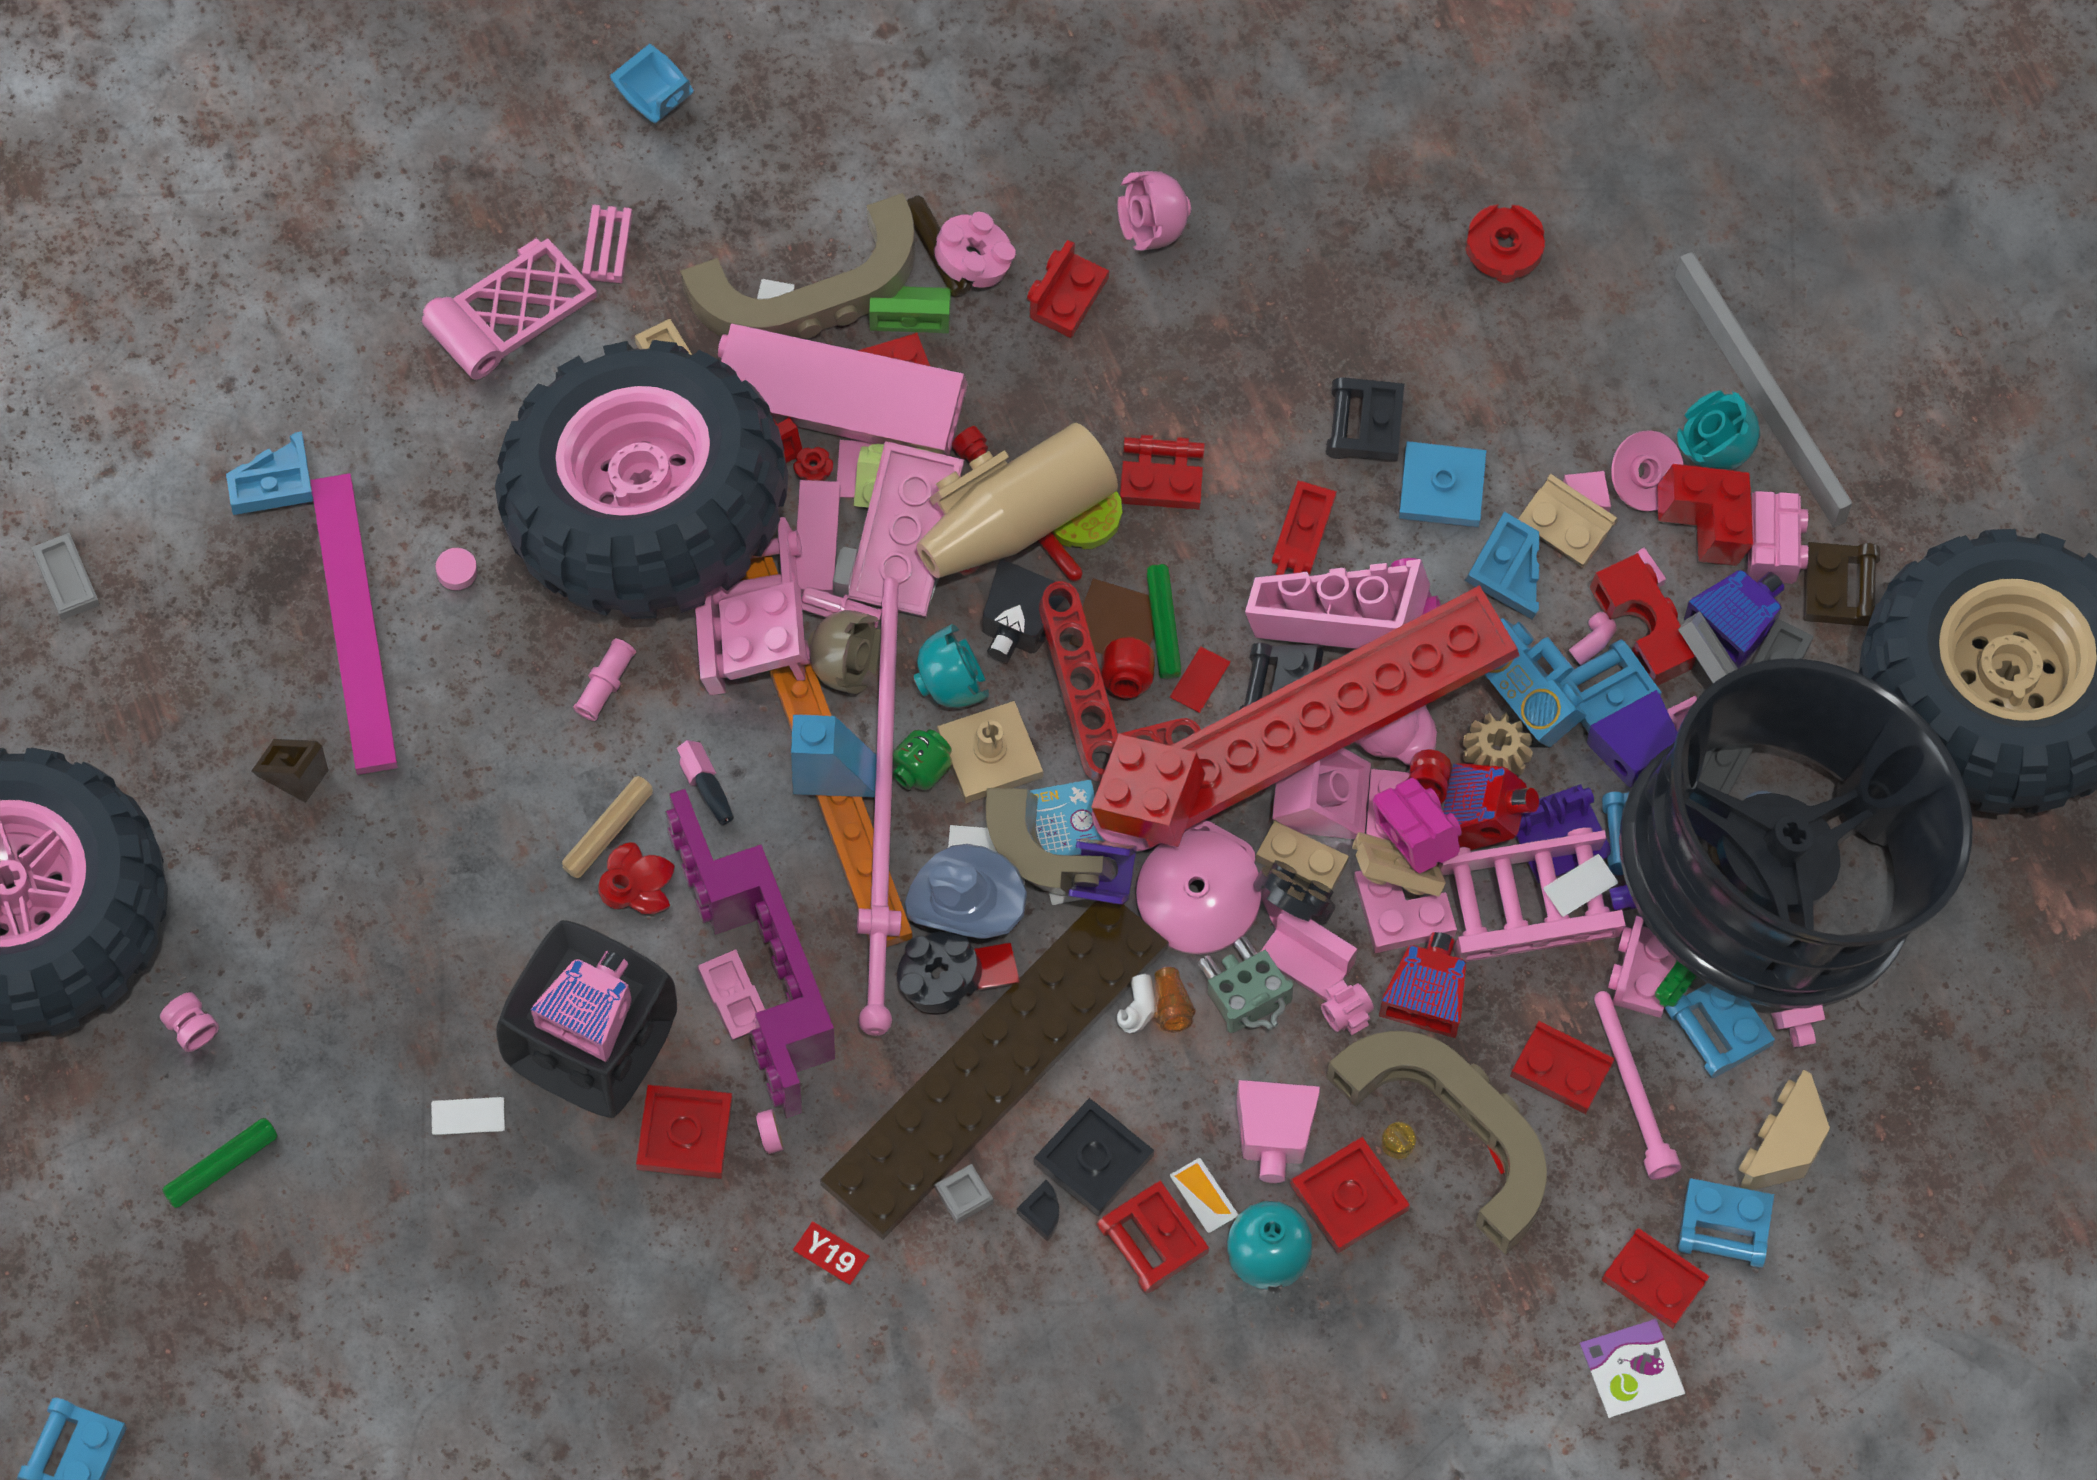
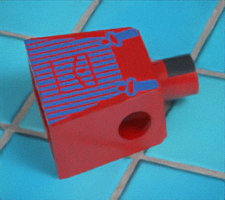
M1453 764L1443 812L1445 815L1451 812L1460 825L1462 834L1458 836L1459 848L1467 847L1470 850L1514 839L1519 832L1522 813H1531L1538 810L1539 795L1537 791L1532 787L1527 788L1525 782L1508 768L1502 766Z
M1433 932L1430 935L1427 948L1410 945L1407 948L1383 995L1379 1017L1456 1038L1462 1013L1466 961L1451 956L1455 942L1452 936L1442 932Z

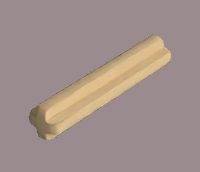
M640 776L634 777L563 859V869L574 878H580L652 795V785Z

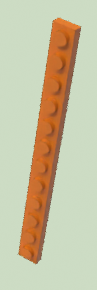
M772 555L750 559V568L741 580L777 575L778 571ZM811 662L804 665L806 680L797 681L789 665L769 670L791 732L793 715L831 716ZM815 795L857 910L859 908L871 909L874 828L862 797ZM890 871L888 907L891 911H901V927L899 936H887L886 947L912 939V930Z

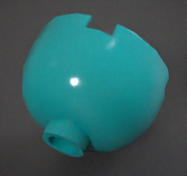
M1721 390L1713 391L1701 397L1685 413L1684 416L1688 421L1683 431L1680 428L1678 429V445L1686 456L1699 467L1733 470L1747 461L1757 448L1760 438L1758 417L1738 393L1732 391L1733 394L1725 395Z
M951 624L928 637L920 647L917 657L919 672L914 674V680L924 697L931 694L937 703L945 707L962 709L989 697V690L981 691L977 681L983 682L986 679L980 664L966 638L959 642L957 641L953 633L959 631L956 625Z
M1262 1201L1248 1206L1236 1217L1228 1232L1227 1252L1232 1270L1244 1282L1258 1289H1268V1287L1280 1285L1286 1287L1293 1284L1304 1274L1312 1256V1235L1305 1218L1295 1208L1282 1202Z

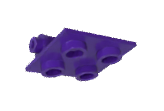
M1580 784L1540 798L1539 807L1536 812L1522 813L1519 832L1516 835L1519 844L1567 837L1568 832L1579 828H1592L1593 832L1603 831L1590 805L1594 803V795L1589 787L1583 789ZM1607 839L1601 850L1593 851V856L1599 854L1603 860L1607 859L1611 854ZM1576 854L1552 858L1556 877L1566 874L1579 866ZM1529 861L1528 864L1537 883H1540L1536 861Z

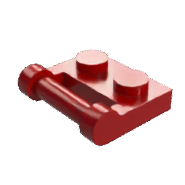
M1161 1180L1106 1214L1097 1223V1227L1102 1234L1110 1236L1140 1278L1138 1284L1145 1294L1155 1291L1166 1280L1209 1253V1246ZM1133 1219L1163 1263L1155 1268L1151 1266L1123 1227L1125 1222Z

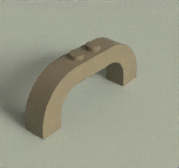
M900 193L866 205L868 227L875 240L876 247L865 263L853 270L768 299H756L745 296L730 285L718 258L681 270L683 290L693 312L708 329L720 337L723 334L728 335L731 323L803 339L812 338L819 334L821 330L835 325L844 326L853 323L858 317L869 314L870 298H893L905 285L912 271L915 260L914 223L904 194Z
M1388 1031L1367 1036L1349 1045L1329 1062L1326 1078L1355 1107L1378 1087L1392 1081H1412L1431 1090L1498 1156L1505 1170V1186L1479 1210L1475 1225L1505 1255L1525 1237L1537 1217L1545 1192L1547 1168L1544 1151L1535 1131L1519 1113L1520 1110L1516 1102L1505 1093L1499 1094L1489 1084L1488 1076L1478 1065H1470L1456 1051L1435 1038L1407 1031Z

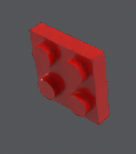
M647 1084L636 1161L637 1170L722 1179L733 1101L732 1093Z
M1363 1137L1291 1179V1187L1337 1254L1403 1215L1410 1208V1204Z

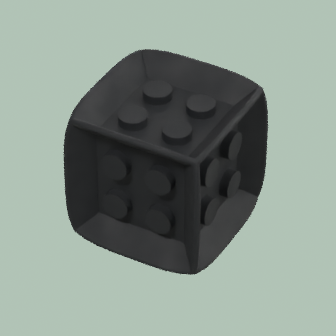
M561 920L542 940L516 981L503 1006L496 1026V1036L501 1057L517 1073L541 1088L589 1112L614 1118L626 1106L640 1086L669 1035L677 1013L675 983L664 969L637 951L591 928L575 922ZM612 951L623 957L628 963L620 980L629 985L632 1000L611 1055L607 1062L537 1028L531 1009L572 961L576 959L581 960L596 968L605 952Z

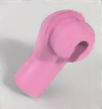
M1598 612L1589 619L1588 625L1593 631L1569 649V652L1580 666L1603 650L1617 630L1615 621L1613 619L1610 620L1604 612Z

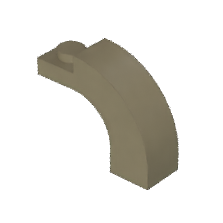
M987 788L986 821L992 843L996 851L1016 866L1020 876L1030 884L1049 893L1068 896L1072 880H1074V885L1083 887L1099 886V881H1112L1113 864L1103 856L1056 855L1045 851L1036 831L1038 797L1030 790Z

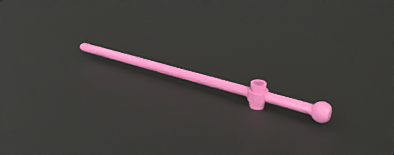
M888 577L884 580L882 598L871 909L859 908L857 915V934H869L870 939L868 1004L860 1012L859 1024L866 1034L873 1036L885 1034L892 1024L891 1013L884 1006L887 936H899L901 927V911H891L888 907L899 586L898 581L893 577Z

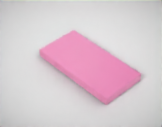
M885 441L854 565L848 596L849 600L882 608L884 580L888 577H893L899 584L898 612L923 618L927 617L936 577L923 564L916 545L944 516L937 503L933 505L929 499L939 491L936 483L955 471L961 477L964 466L963 459Z

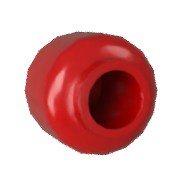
M1123 637L1113 640L1105 646L1102 654L1101 676L1104 686L1108 691L1120 698L1126 699L1137 697L1151 687L1154 679L1155 656L1153 649L1146 642L1134 637Z

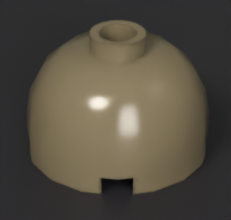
M839 611L827 616L818 625L816 630L810 634L808 645L812 669L825 685L852 694H858L866 689L868 685L861 683L868 669L875 675L880 663L881 629L875 628L874 622L879 621L876 616L858 611Z

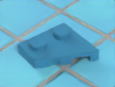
M302 431L290 435L291 442L274 453L267 449L255 456L254 460L250 463L242 464L226 474L233 515L313 501Z
M1504 512L1465 581L1474 587L1480 585L1482 590L1488 595L1526 617L1533 619L1539 610V602H1536L1537 581L1539 580V563L1537 562L1539 531Z

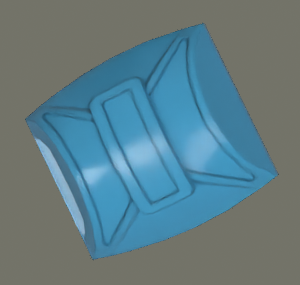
M648 44L610 75L612 82L624 98L653 123H657L694 93L690 81L677 66L651 44Z

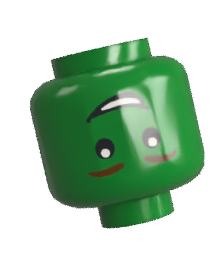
M932 729L927 731L914 730L893 750V766L895 770L892 772V775L901 786L908 790L912 787L923 791L928 790L951 768L952 759L950 754L952 748L939 733Z

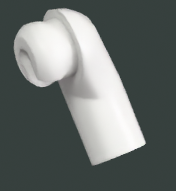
M1148 974L1132 977L1131 987L1134 1001L1125 1010L1120 1009L1117 1014V1023L1125 1032L1135 1033L1141 1031L1157 1012L1152 979Z

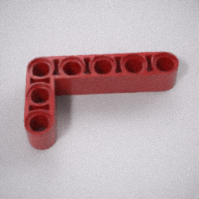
M1058 581L1050 584L1045 589L1039 605L1040 615L1083 770L1091 780L1101 782L1105 769L1098 768L1094 764L1092 755L1098 751L1111 755L1118 733L1079 594L1070 583ZM1057 595L1063 596L1068 600L1070 608L1064 612L1055 611L1049 604V598ZM1065 634L1074 635L1079 639L1081 647L1076 651L1065 650L1061 646L1059 638ZM1076 673L1085 674L1089 677L1092 686L1087 690H1078L1072 685L1070 677ZM1087 712L1096 713L1102 720V727L1095 730L1088 729L1083 725L1081 716ZM1179 718L1119 734L1171 746L1174 744L1172 741L1173 733L1182 731L1190 736L1201 729L1195 721L1188 718Z

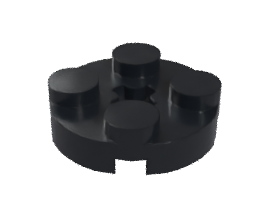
M1276 860L1272 867H1262L1254 882V887L1260 891L1264 885L1270 891L1267 899L1271 903L1302 920L1309 922L1312 915L1321 917L1318 924L1326 925L1336 908L1335 904L1330 900L1334 893L1332 889L1315 880H1312L1309 884L1295 876L1297 871L1293 867Z
M936 932L925 937L916 936L906 944V953L902 956L898 965L897 981L906 998L919 1010L927 1013L950 1011L960 1005L958 1000L964 997L967 992L972 995L977 989L981 980L982 964L966 936L952 932ZM944 965L945 968H948V971L940 973L938 979H934L932 972L937 967Z

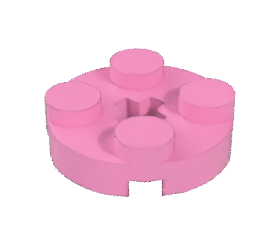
M975 212L973 215H958L947 220L936 238L937 244L934 248L935 258L947 275L959 282L962 277L969 281H974L972 286L979 288L990 287L999 283L1004 278L1016 255L1015 248L1011 245L1007 235L984 212ZM968 246L976 248L981 255L975 251L969 252L967 250Z

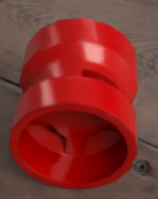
M1432 749L1421 750L1412 757L1408 779L1412 777L1417 779L1425 790L1432 788L1442 804L1447 795V781L1450 778L1452 767L1451 761L1440 751Z

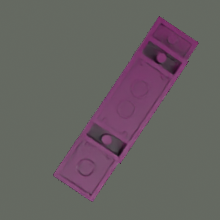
M686 789L670 793L671 809L665 811L669 824L667 831L675 852L680 850L683 860L681 867L688 887L694 886L697 896L695 903L702 923L710 921L714 934L717 935L757 921L763 942H770L773 952L771 961L779 980L784 978L788 992H785L787 1002L755 1013L756 1029L750 1030L754 1043L752 1051L759 1070L765 1069L768 1079L766 1086L773 1106L781 1105L786 1119L801 1114V1087L797 1073L835 1060L834 1027L763 847L760 844L713 861Z

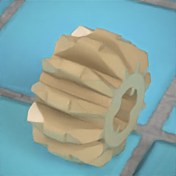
M1489 712L1485 716L1484 723L1475 720L1470 727L1471 733L1464 735L1463 746L1466 750L1464 751L1463 759L1465 763H1474L1476 765L1502 766L1520 776L1525 770L1524 763L1531 761L1533 753L1529 748L1532 742L1531 734L1521 733L1524 726L1522 720L1511 725L1508 723L1509 716L1507 713L1501 716L1500 721H1496ZM1494 746L1502 747L1501 751L1493 749Z

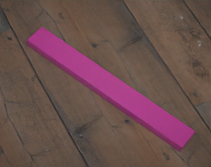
M351 474L310 480L356 773L360 775L398 768Z

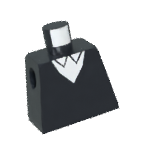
M1000 559L983 613L982 632L993 638L987 649L988 654L992 658L1000 662H1009L1016 648L1030 654L1036 653L1047 639L1039 605L1045 589L1056 581ZM1057 595L1049 598V604L1055 611L1064 612L1070 608L1068 600L1063 596Z

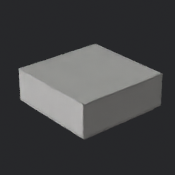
M848 547L840 549L833 577L834 595L844 597L845 594L849 595L857 549Z
M972 1164L935 1184V1191L956 1224L993 1204V1197Z

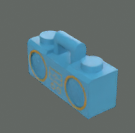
M1502 618L1500 620L1518 648L1520 656L1485 675L1534 737L1544 745L1551 747L1587 716L1579 706L1583 702L1580 694L1568 682L1564 686L1560 684L1574 668L1549 637L1542 639L1532 648L1530 644L1534 641V638L1520 622L1514 625ZM1542 656L1554 669L1549 675L1537 662Z

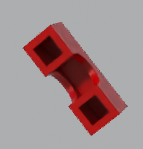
M1636 553L1596 572L1590 585V590L1610 620L1624 615H1633L1639 617L1647 624L1650 634L1637 640L1632 648V652L1658 686L1692 670L1697 658L1678 630L1681 625L1677 620L1678 612L1673 601L1669 597L1664 598L1657 586L1658 579L1654 569L1649 563L1644 564L1640 555Z

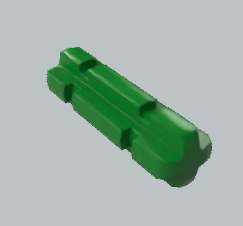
M1679 961L1676 962L1655 991V997L1660 1000L1659 1004L1663 1007L1668 1005L1676 1006L1683 997V993L1685 994L1697 977Z

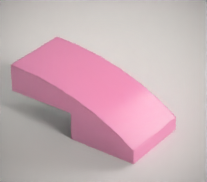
M737 950L698 965V973L731 1040L733 1041L750 1033V1030L756 1029L755 1013L763 1011L765 1008L755 985H752Z

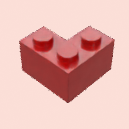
M1672 464L1657 485L1659 521L1697 526L1699 562L1737 566L1753 546L1750 473Z

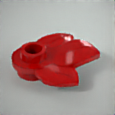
M635 842L622 844L612 851L607 860L608 871L600 877L598 883V892L602 901L614 909H623L630 906L641 914H656L670 907L669 900L661 889L671 880L675 869L674 864L668 859L657 855L642 857L641 851ZM614 884L621 885L624 888H617Z

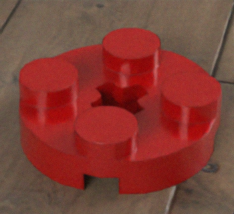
M1499 204L1491 205L1481 210L1472 219L1465 250L1472 263L1480 271L1495 277L1501 283H1511L1516 278L1523 277L1532 272L1541 262L1545 246L1544 228L1538 217L1522 206L1512 205L1511 208H1498ZM1500 236L1503 239H1507L1510 236L1514 238L1512 247L1500 246L1497 237Z

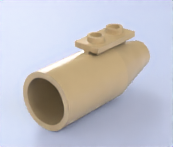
M1072 423L1009 463L1006 462L1009 456L1005 450L994 457L988 451L969 463L972 471L960 477L955 471L936 483L939 491L929 499L933 505L936 503L939 505L944 516L916 545L918 554L928 571L934 577L941 578L1015 555L1115 493L1118 488L1115 471L1107 454L1096 438L1081 424Z

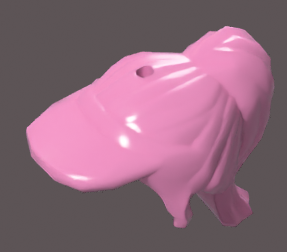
M1425 705L1355 742L1373 756L1396 758L1405 765L1410 766L1412 757L1417 752L1436 749L1437 731L1435 723Z

